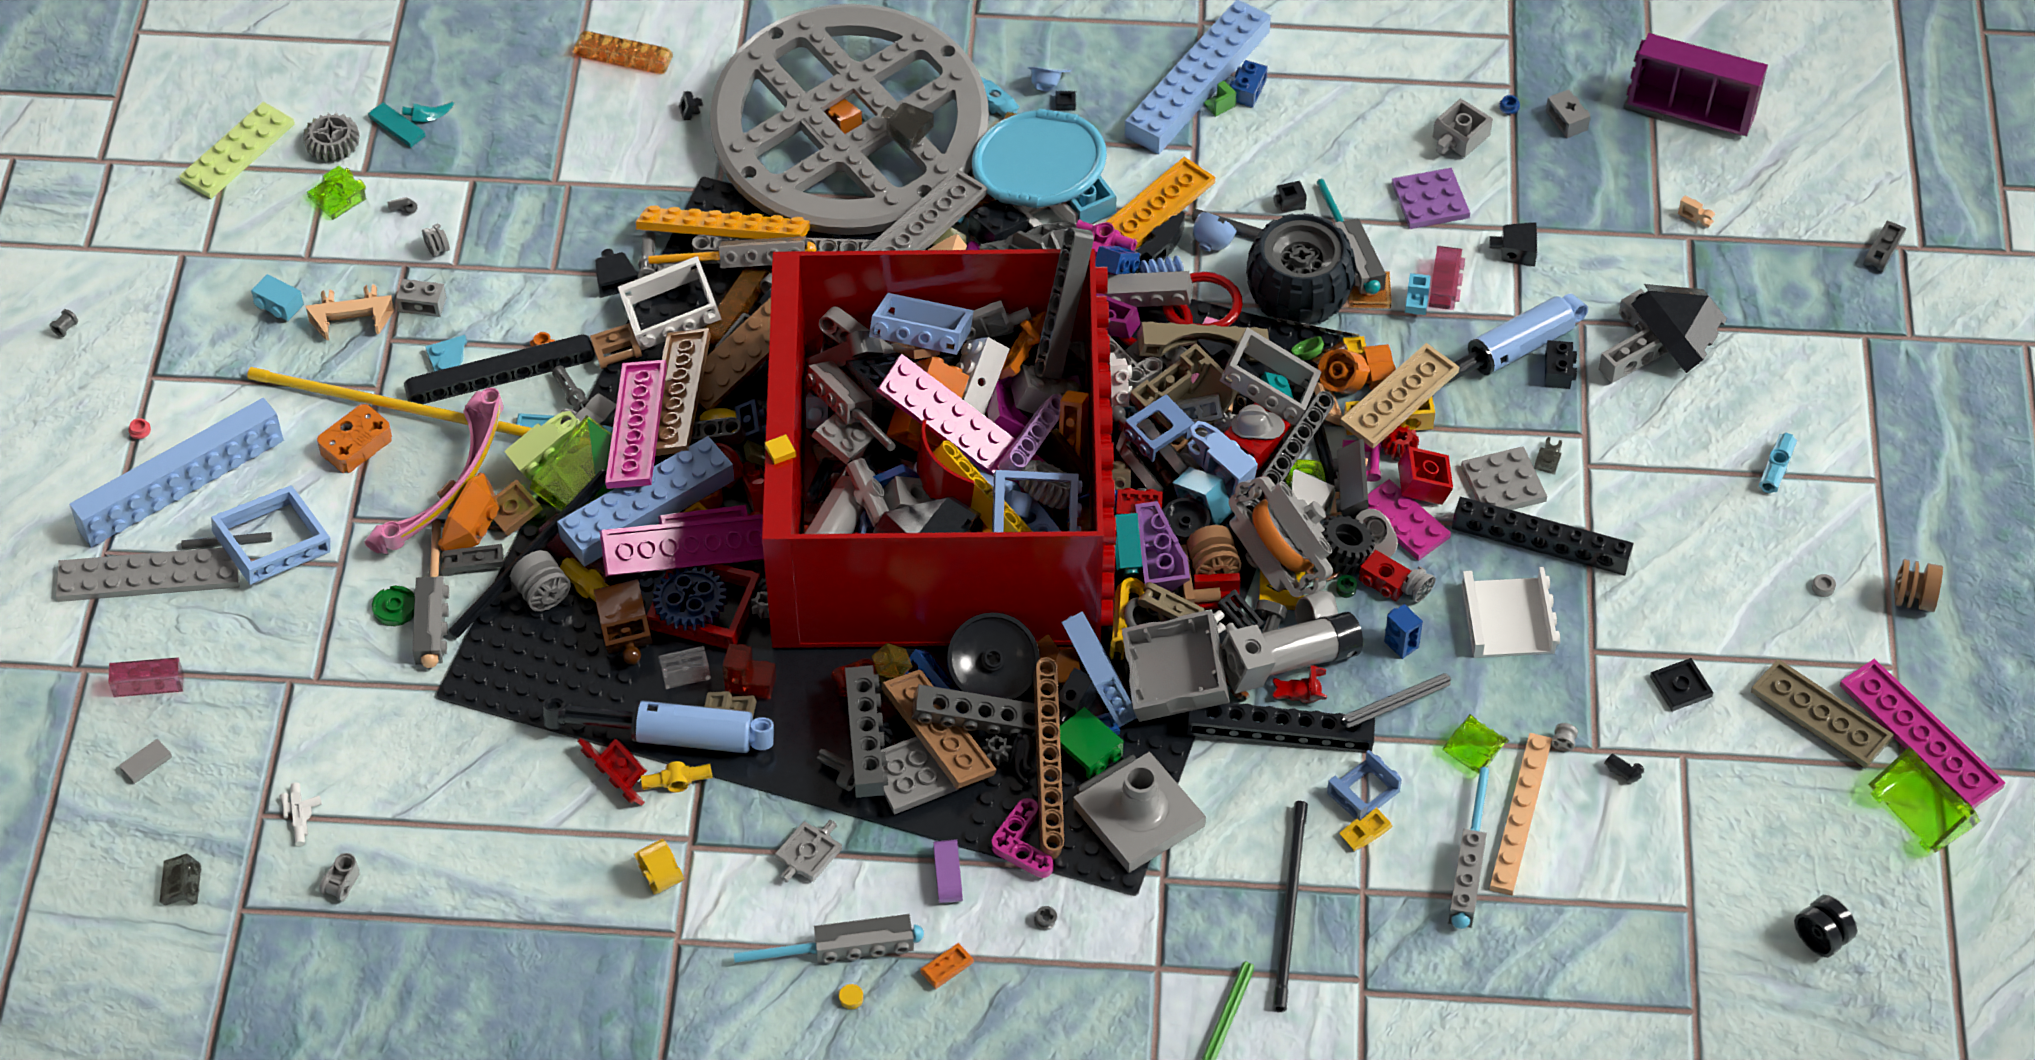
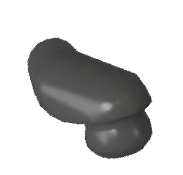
M407 197L387 202L389 211L400 209L408 214H413L418 208L417 204Z

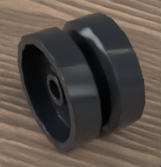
M1178 498L1169 502L1163 509V513L1180 545H1185L1189 536L1196 530L1210 526L1211 517L1209 510L1196 499Z
M1830 895L1819 896L1810 904V907L1803 909L1794 919L1795 929L1801 940L1809 949L1821 957L1829 958L1841 949L1842 945L1850 942L1857 934V925L1852 914L1839 900Z

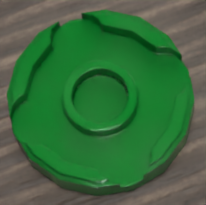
M394 585L390 586V589H382L373 598L372 609L374 617L378 622L386 626L404 625L414 617L415 596L410 589L404 586Z

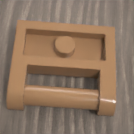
M631 323L590 335L601 369L607 368L609 364L631 357H642ZM632 346L631 349L619 353H615L604 357L603 355L622 348Z

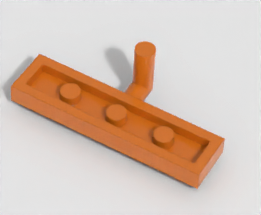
M1046 311L1032 316V320L1028 321L1026 319L1021 323L1023 330L1007 354L999 375L1000 379L1008 376L1014 377L1018 374L1022 362L1029 357L1030 349L1040 342V334L1042 333Z

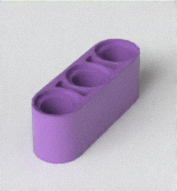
M957 840L934 841L939 903L963 901Z

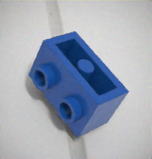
M1244 60L1242 66L1237 68L1235 80L1231 81L1229 85L1236 92V103L1254 107L1267 81L1268 66Z

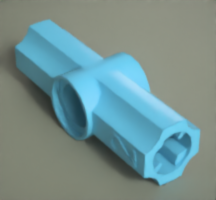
M1786 432L1779 434L1759 483V487L1763 489V492L1771 494L1778 491L1797 444V439L1794 438L1793 434Z

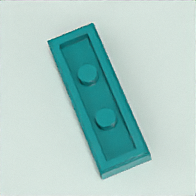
M384 102L368 112L371 120L410 148L426 137L424 130Z

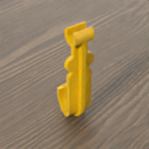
M1126 578L1116 588L1112 642L1109 651L1111 659L1114 657V652L1121 653V660L1125 658L1122 629L1127 628L1124 620V608L1129 601V593H1136L1139 597L1144 594L1143 588L1145 585L1137 578Z

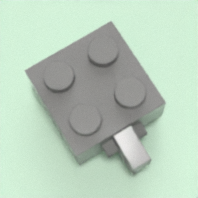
M1460 98L1441 114L1434 123L1433 138L1438 140L1436 151L1444 155L1452 149L1465 158L1491 135L1493 118Z

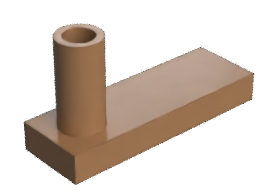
M1180 545L1187 556L1190 580L1181 586L1182 597L1192 603L1221 601L1220 588L1193 590L1187 545Z

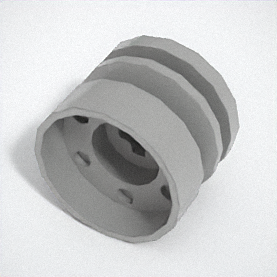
M535 551L524 556L516 563L510 574L511 582L534 611H544L556 606L566 597L571 587L570 580L547 551Z

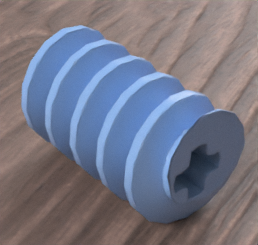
M1178 255L1174 256L1173 261L1170 257H1166L1165 262L1162 258H1158L1156 263L1153 259H1149L1148 265L1145 260H1141L1139 273L1184 271L1183 263Z

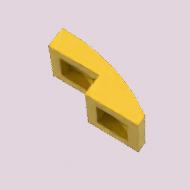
M1376 807L1360 821L1355 819L1339 834L1356 851L1379 838L1391 829L1393 825Z

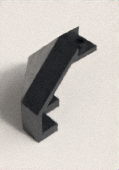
M1644 284L1647 291L1637 295L1631 305L1687 373L1704 360L1707 355L1705 352L1706 347L1714 343L1719 334L1717 328L1719 325H1724L1727 318L1704 289Z
M953 496L886 511L873 532H971L981 513Z

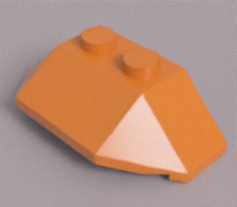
M480 472L477 476L468 480L448 514L442 538L438 542L442 551L470 548L478 545L486 535L492 520L497 516L499 506L492 485L484 473Z

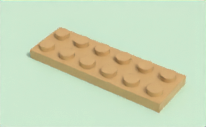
M1425 343L1340 419V425L1359 439H1364V442L1371 448H1375L1459 372L1460 367Z

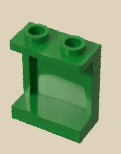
M1085 707L1060 726V749L1062 748L1086 769V777L1088 779L1103 772L1110 763L1118 761L1123 755V740Z

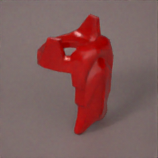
M1310 665L1309 678H1301V680L1291 679L1289 681L1274 678L1273 684L1277 690L1273 693V698H1286L1291 701L1300 700L1304 703L1326 700L1327 695L1321 692L1322 685L1317 679L1318 676L1326 675V669Z

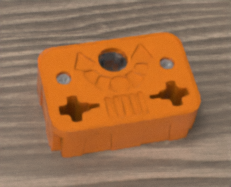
M361 404L321 433L317 438L320 454L324 459L334 465L341 473H350L384 446L388 445L392 441L390 424L384 417L369 405Z

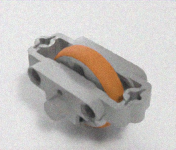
M1267 476L1240 482L1235 488V494L1229 498V506L1236 515L1229 523L1247 549L1245 556L1250 565L1255 569L1260 568L1269 583L1278 592L1286 588L1293 597H1300L1323 590L1326 586V580L1333 573V568L1326 559L1332 553V549L1322 535L1325 529L1320 521L1326 517V514L1321 505L1316 501L1307 505L1305 500L1297 499L1286 483L1280 481L1275 485ZM1253 486L1252 488H1250V491L1248 492L1249 494L1244 495L1245 493H1247L1249 487ZM1263 491L1266 499L1260 501L1252 513L1247 509L1244 502L1257 499ZM1315 565L1318 571L1302 576L1300 582H1298L1294 572H1305ZM1318 578L1313 584V586L1308 587L1309 585H1311L1313 579Z

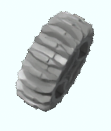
M336 112L334 115L329 113L327 116L320 115L319 119L313 118L312 123H307V128L304 129L303 141L306 150L310 152L312 157H316L318 160L324 158L326 162L329 159H333L335 162L337 158L343 160L345 155L350 156L351 151H356V146L359 145L360 134L356 123L353 122L351 117L347 118L345 114L339 116Z
M1030 460L1021 470L1028 472L1066 473L1061 471L1060 468L1054 467L1053 464L1050 465L1046 461L1041 462L1040 460ZM1018 480L1019 485L1024 488V492L1030 494V497L1035 498L1036 501L1043 503V505H1048L1051 508L1055 507L1056 509H1066L1069 507L1070 482Z

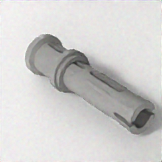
M650 231L642 235V257L638 262L640 268L638 279L656 272L657 264L648 263V256L655 255L656 236Z

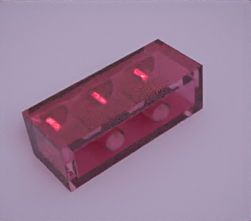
M1437 245L1429 307L1454 310L1455 302H1460L1461 290L1457 289V286H1462L1463 274L1459 273V270H1464L1465 258L1461 257V248Z
M179 657L109 663L108 682L113 697L183 692L184 672Z

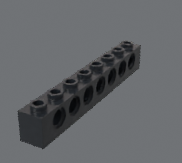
M1461 496L1459 497L1452 523L1453 530L1624 576L1628 569L1634 545L1633 542Z
M1225 703L1188 711L1187 735L1366 753L1368 750L1372 752L1375 718L1347 729L1340 723L1341 716L1345 715L1343 713L1334 714L1316 710L1304 711L1296 708L1283 709L1274 706L1263 707L1251 704Z

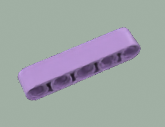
M1053 394L1038 408L1000 461V470L1020 471L1028 464L1059 420L1061 395Z

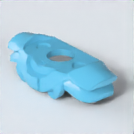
M981 77L988 99L989 112L991 114L998 112L1004 118L1016 115L1019 106L1015 100L994 82ZM998 92L1001 96L992 97L989 93Z

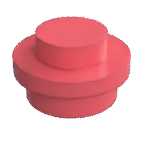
M137 418L131 421L128 431L131 437L142 439L150 434L151 427L145 419Z

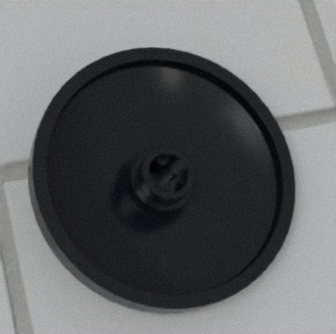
M983 613L968 619L954 633L947 651L949 675L960 691L1011 700L1022 696L1032 685L1037 662L1040 660L1038 645L1031 631L1016 618L1002 613Z

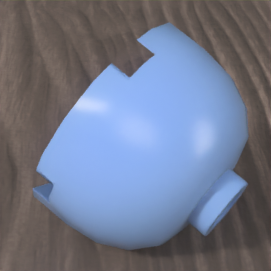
M1201 212L1193 227V235L1196 241L1200 243L1199 247L1210 252V250L1218 251L1229 246L1236 234L1235 228L1227 221L1224 224L1218 221L1219 217L1214 214Z

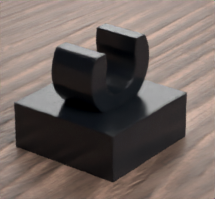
M684 91L678 105L682 119L691 120L693 114H700L699 106H703L702 99L694 98L692 91Z

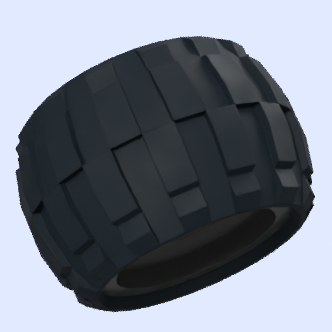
M1292 213L1283 215L1278 220L1270 221L1256 236L1248 253L1247 283L1255 303L1259 304L1261 311L1268 317L1304 324L1322 323L1329 320L1332 314H1337L1346 303L1354 286L1356 262L1353 248H1351L1346 234L1341 228L1335 227L1332 221L1314 216V214Z

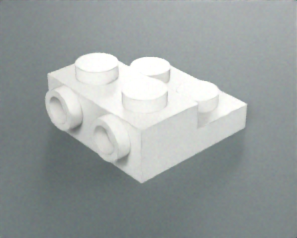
M1113 352L1110 353V363H1107L1109 364V371H1111V398L1108 399H1110L1111 407L1115 405L1129 407L1132 386L1128 385V378H1132L1131 365L1127 364L1125 358L1116 359Z

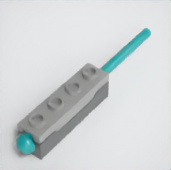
M1318 179L1316 183L1335 220V227L1341 228L1344 231L1351 248H1353L1356 262L1354 286H1357L1360 294L1368 293L1373 295L1381 290H1385L1386 273L1359 218L1344 221L1324 179Z

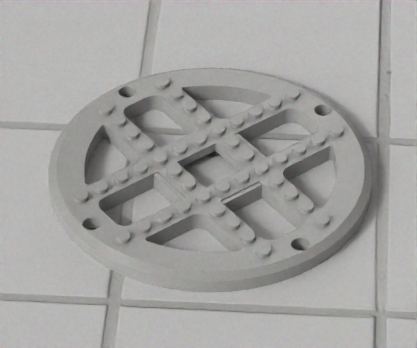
M836 4L800 11L768 25L753 35L737 50L723 69L714 89L710 109V127L714 151L725 175L737 191L750 203L770 216L780 215L783 218L789 219L802 217L804 220L810 221L809 231L837 235H858L886 231L923 199L922 196H926L956 169L971 177L973 174L972 156L974 149L981 137L988 131L989 124L988 99L982 79L971 59L955 41L935 26L918 17L891 8L866 4ZM849 35L867 36L894 43L867 60L858 62L854 61L832 37ZM804 47L819 60L833 77L805 92L776 60L795 48ZM916 60L927 61L941 75L899 102L879 83ZM759 79L785 109L748 132L743 133L742 113L744 104L754 81ZM854 93L875 117L844 134L824 111ZM955 100L957 124L946 153L942 154L914 123L949 101ZM799 131H802L819 149L816 153L781 174L769 172L757 159L758 156ZM894 140L925 174L904 187H896L868 160L867 156ZM841 171L845 172L869 198L831 199L808 194L803 191L832 173Z

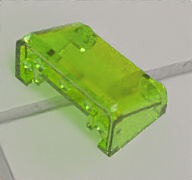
M1908 747L1868 784L1872 789L1870 795L1879 804L1883 801L1920 839L1919 845L1927 853L1930 851L1936 853L1974 828L1981 820L1976 811L1968 803L1965 804L1918 757L1919 755L1911 747Z

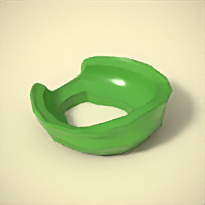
M1317 336L1298 343L1291 351L1294 356L1306 361L1318 356L1323 350L1324 343L1321 337Z

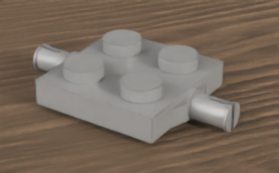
M830 819L820 829L804 821L775 853V858L788 867L780 875V878L787 883L797 873L814 882L842 850V844L832 839L829 835L837 827V824Z

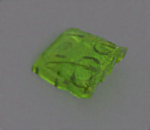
M1469 714L1466 720L1454 731L1442 750L1479 774L1480 768H1488L1497 753L1509 742V739L1501 734L1499 735L1493 729H1489L1484 723H1480L1473 715Z

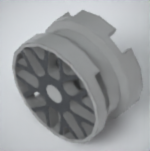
M439 223L433 225L431 229L425 228L422 230L424 242L433 257L439 255L441 251L447 252L450 250L444 230H439L441 227Z
M1418 566L1419 570L1414 569L1407 576L1409 578L1407 583L1404 582L1401 589L1404 594L1411 595L1415 602L1422 601L1430 593L1436 581L1435 576L1427 574L1426 570L1421 566Z

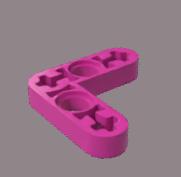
M1025 798L1016 805L993 836L992 850L997 856L1036 877L1046 878L1053 872L1052 858L1021 841L1038 816L1037 802L1033 799ZM1028 808H1031L1032 812L1027 811L1023 819L1022 817L1024 814V809L1027 810ZM1017 823L1021 825V829L1011 831L1009 825ZM1007 836L1006 845L999 847L998 843L1002 844ZM1019 851H1025L1029 856L1026 859H1019L1016 857V854ZM1038 864H1047V867L1043 866L1042 868H1038Z

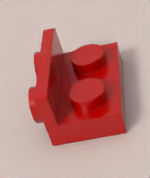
M1133 488L1118 489L1116 515L1136 513L1135 504L1158 501L1162 509L1163 492L1155 489H1147L1145 491Z

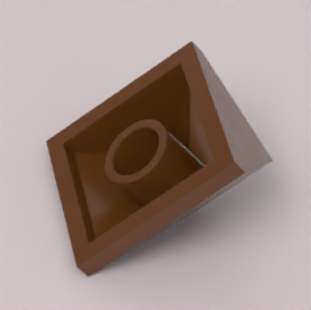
M1049 634L1037 641L1040 659L1048 657L1057 664L1058 686L1065 684L1074 667L1080 670L1079 655L1075 647H1057ZM1046 669L1040 670L1044 674H1050Z

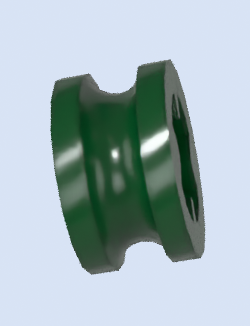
M1349 575L1341 576L1337 580L1336 591L1338 595L1344 598L1354 596L1357 590L1356 579ZM1344 585H1349V589H1346Z

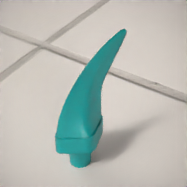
M454 102L437 107L413 103V108L402 107L401 115L411 116V121L414 122L433 121L448 113L454 106Z

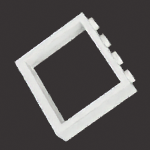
M698 256L618 287L641 351L665 342L667 333L696 330L721 320ZM697 266V268L691 270V267ZM700 279L709 303L708 305L647 329H640L632 306L633 304Z

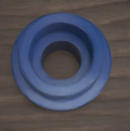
M1506 95L1500 101L1499 108L1506 114H1514L1519 111L1520 103L1517 97Z

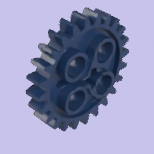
M694 566L692 571H689L688 567L684 568V572L676 569L675 575L668 572V579L661 578V584H656V591L653 592V604L656 615L659 614L661 621L666 619L667 626L674 623V628L677 629L680 625H683L684 631H686L688 626H692V629L696 630V625L698 624L705 628L704 622L707 621L713 624L712 617L719 619V612L725 611L724 605H727L725 584L721 582L720 576L714 577V571L706 574L705 567L701 571H697V566Z

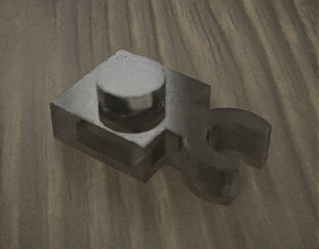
M1548 437L1545 442V448L1540 447L1534 469L1556 474L1562 455L1560 453L1562 440H1559L1557 445H1551V437Z

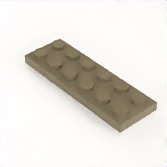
M1779 659L1751 688L1752 694L1864 768H1867L1893 738L1894 734Z

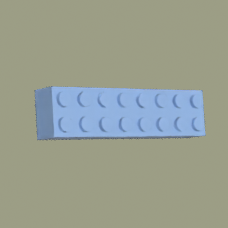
M707 436L689 446V451H680L654 466L651 485L615 488L557 521L560 538L585 567L603 556L599 531L659 524L658 516L679 513L735 481L733 464Z

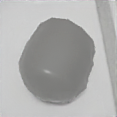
M1324 590L1300 598L1295 607L1297 624L1338 614L1333 593Z

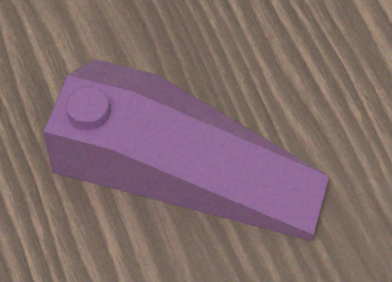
M1158 501L1135 504L1139 521L1145 584L1147 582L1154 583L1172 592L1190 580L1187 556L1183 552L1176 535H1174Z

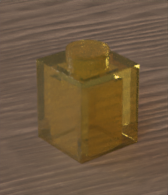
M886 643L871 656L878 674L894 679L903 676L912 668L906 649Z

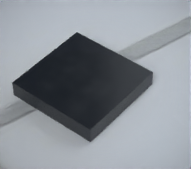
M1692 658L1658 669L1650 674V678L1672 712L1711 698L1714 693Z

